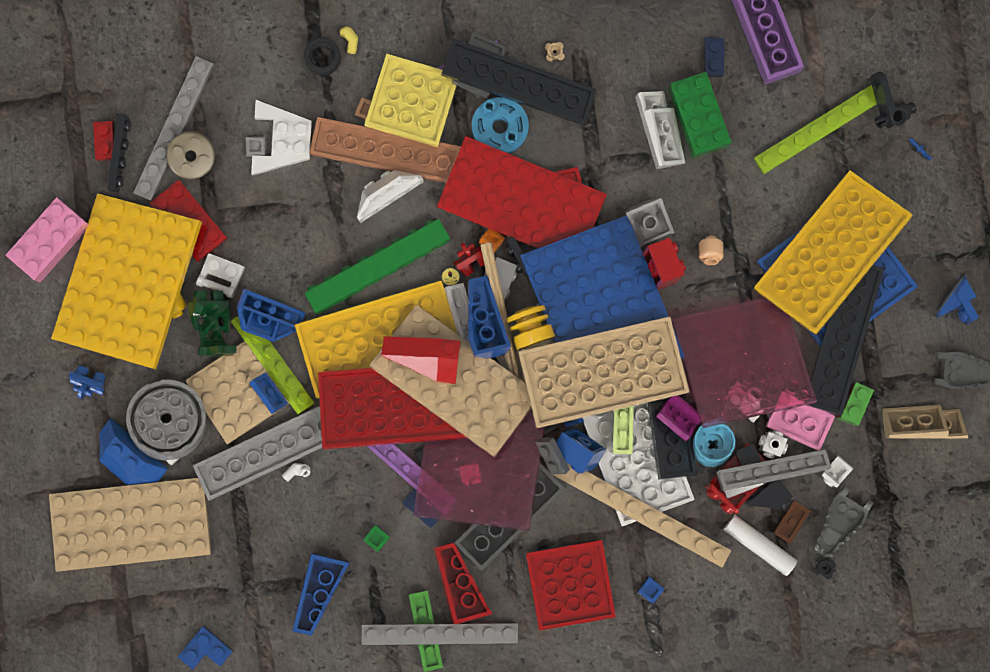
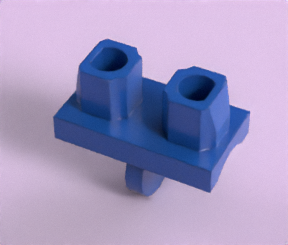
M79 365L75 372H70L68 377L70 378V383L74 385L73 390L78 392L77 397L83 399L85 395L91 397L93 392L103 395L105 391V375L95 372L93 378L90 379L87 377L89 369Z

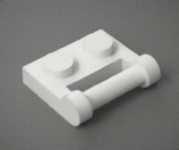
M208 253L196 285L200 287L205 286L216 291H223L226 297L232 299L245 267ZM210 274L231 282V286L227 287L206 278Z

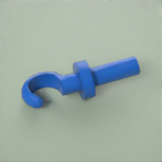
M913 138L909 139V142L917 149V153L920 152L927 160L932 159L923 149V145L920 146Z

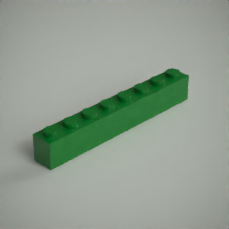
M431 219L424 224L425 227L409 231L407 233L408 236L403 239L401 237L396 238L389 247H380L369 258L364 256L357 261L358 264L342 268L340 274L336 276L334 274L329 275L324 279L325 282L320 285L316 283L308 287V291L304 294L314 312L318 315L450 242V238L440 220L437 219L435 221Z

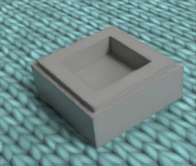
M246 137L247 157H252V155L266 156L265 137Z

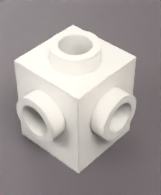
M772 430V433L765 432V435L762 434L759 440V451L764 452L763 456L771 459L781 457V454L784 455L787 451V439L783 437V433ZM773 441H777V442H778L776 448H773V447H772V442H773Z

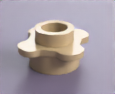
M561 42L547 43L545 45L547 61L552 62L557 59L562 61L565 55L562 52L563 44Z

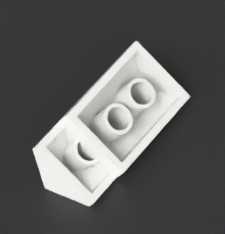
M664 91L638 93L635 98L656 169L684 164L685 159L674 108L667 107Z

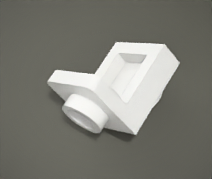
M839 455L830 464L831 468L825 470L822 474L824 482L830 487L834 485L837 488L853 470V467Z

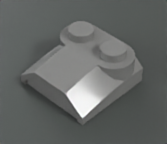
M661 197L647 200L625 211L640 247L674 233Z

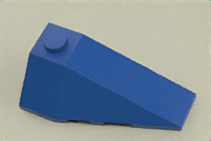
M483 276L469 279L468 340L474 357L486 359L505 355L511 348V344L488 277Z

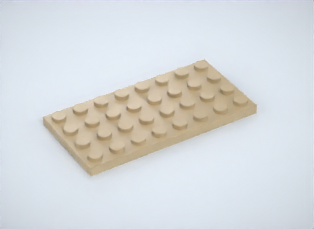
M416 305L392 337L441 338L460 341L461 350L456 384L435 382L425 375L418 374L408 367L382 357V349L370 363V367L491 456L495 457L531 409L526 383L493 359L474 357L469 342Z
M670 317L518 352L536 429L689 393Z
M198 478L49 494L56 572L211 555L206 494Z

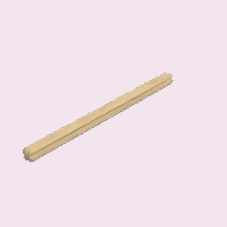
M492 243L481 244V251L486 274L511 344V348L504 355L507 370L521 380L510 326L506 320L508 317Z

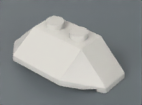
M394 170L380 176L381 179L377 182L372 181L368 183L361 195L357 214L359 222L362 223L423 183L422 176Z

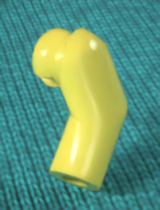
M351 27L341 28L340 36L348 41L347 53L356 54L358 36Z

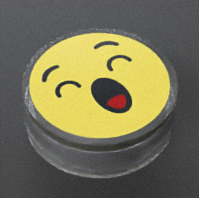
M453 267L446 268L441 274V280L446 286L456 285L460 281V273Z

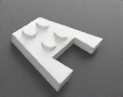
M256 100L255 120H273L271 156L252 155V176L310 160L312 121Z

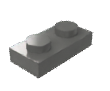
M539 438L535 442L551 474H566L570 470L554 438Z

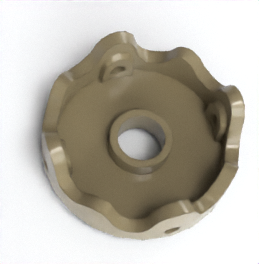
M186 131L178 133L169 142L166 156L169 167L176 175L185 179H197L203 177L211 170L215 160V151L212 142L199 131ZM189 150L196 153V158L192 161L187 160L185 157V153Z

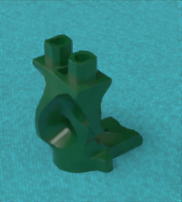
M194 291L193 302H188L187 307L194 330L199 331L201 340L198 355H234V353H237L236 345H228L223 341L221 331L229 333L230 301H224L223 291H211V301H207V291ZM199 316H202V324L198 322ZM219 317L223 320L222 326L218 324Z

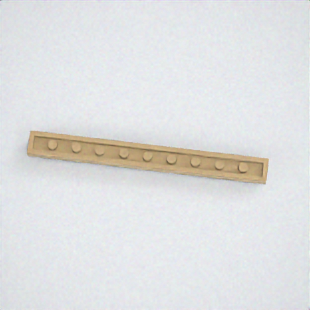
M567 463L570 470L566 474H552L720 567L724 566L731 552L730 549L589 472L577 473Z

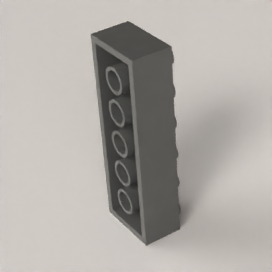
M537 461L454 543L482 571L565 488Z

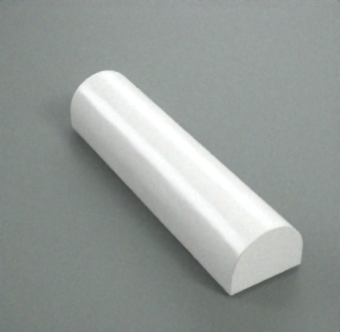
M733 514L723 528L726 533L785 576L797 564L798 560L735 514Z

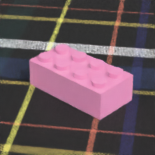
M56 197L5 256L33 280L41 283L85 233L86 227L89 224Z

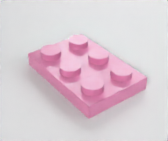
M781 392L766 427L781 432L784 436L816 451H820L835 416L803 405L804 401Z

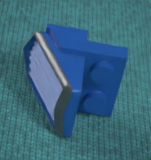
M961 273L958 281L940 306L936 307L937 318L956 309L959 311L957 313L962 323L965 322L966 325L973 323L979 318L971 304L976 295L969 285L965 273Z

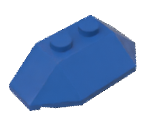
M243 289L237 305L241 330L273 342L291 333H295V324L302 323L305 312Z
M112 418L109 419L100 431V462L127 486L159 482L169 469L158 459L151 458L142 453L133 443L130 434Z

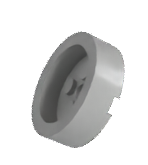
M161 380L145 385L133 396L127 409L126 423L133 443L142 453L158 460H175L191 453L201 442L206 430V413L201 398L191 387L175 380ZM163 414H170L172 420L169 423H163L161 416Z

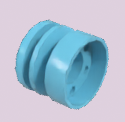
M711 421L699 427L692 440L695 459L707 467H717L725 463L735 448L734 433L729 426L722 422ZM713 443L716 445L715 448L709 449V445Z

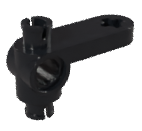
M879 71L871 75V85L880 116L875 117V122L880 121L875 123L878 128L884 126L891 128L895 125H903L911 118V114L916 113L917 109L912 110V108L916 107L913 102L908 104L901 102L894 105L885 74Z

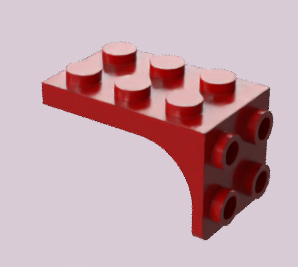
M746 443L742 448L750 446V444ZM758 453L760 461L765 462L766 460ZM735 454L721 470L739 467L740 463L737 455ZM716 474L704 487L707 489L705 493L712 500H718L721 503L720 508L727 514H738L742 504L760 486L726 498L724 491H721Z

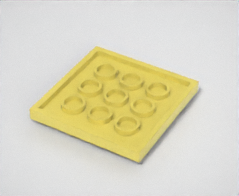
M386 54L365 126L438 147L457 85L452 84V79L441 76V69Z

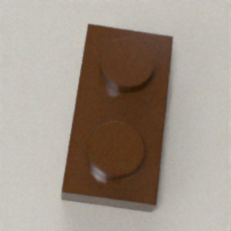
M793 500L773 534L791 544L809 515L810 510Z

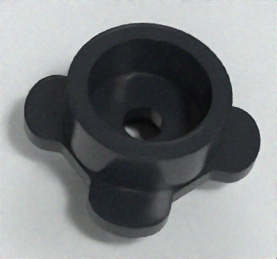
M819 557L817 559L818 564L813 571L816 575L820 574L826 579H830L836 563L825 560L824 557Z

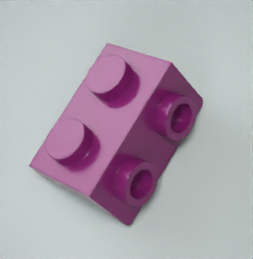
M673 396L667 399L656 416L685 441L691 437L696 426L704 419L699 412L680 396Z

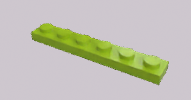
M239 316L235 317L231 323L296 413L300 414L314 404L313 400L272 343L267 339L241 330Z

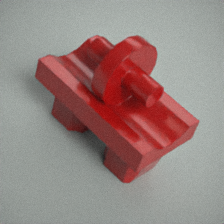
M464 243L460 244L462 250L457 252L460 259L453 262V264L467 277L474 272L470 265L473 261L476 260L480 267L485 266L481 245L474 249L473 243L467 247Z

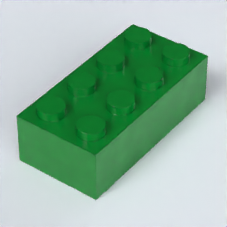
M707 72L670 83L668 90L692 159L728 148L731 140Z

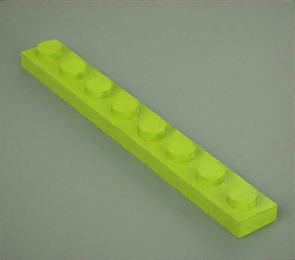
M872 85L756 156L754 161L763 175L877 105Z

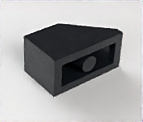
M780 480L768 483L750 498L746 504L748 506L776 509L781 507L783 509L791 503L789 499L793 496Z

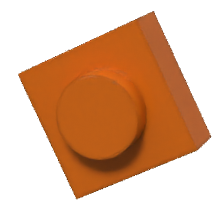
M488 229L481 237L479 243L491 242L493 252L495 253L503 244L505 237L496 231Z

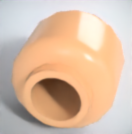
M706 236L705 239L699 242V259L704 264L716 265L723 259V242L716 238V236Z

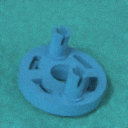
M503 97L492 98L482 103L474 113L472 119L474 139L510 154L519 149L528 135V117L524 109L515 101ZM496 121H504L507 124L508 128L504 133L499 134L493 130V124Z

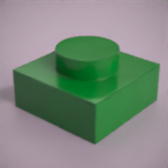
M375 525L363 541L379 552L390 536Z

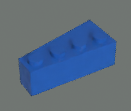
M315 553L310 554L292 628L293 632L312 636L349 565V561Z

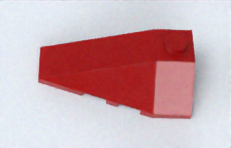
M384 336L381 356L399 365L408 367L418 374L425 375L435 382L456 384L461 342L441 338Z

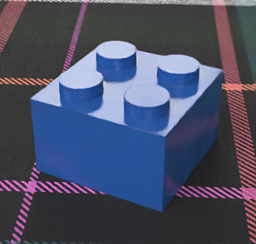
M577 428L562 432L556 442L565 461L577 473H585L595 469L607 450Z

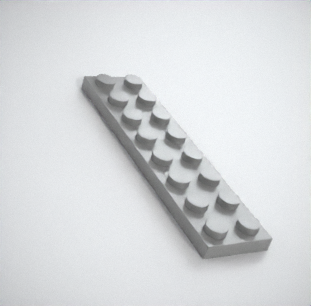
M320 406L193 465L208 501L321 449Z

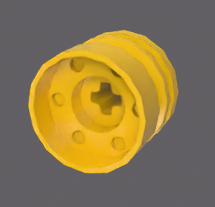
M545 305L527 307L506 318L507 323L517 322L516 325L510 327V331L520 330V334L513 337L517 350L555 337L552 325H542L541 323L548 318V314L542 316L538 314L546 310Z

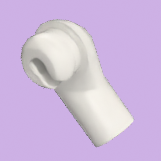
M294 463L281 476L287 482L295 475L307 477L310 475V467L306 464Z

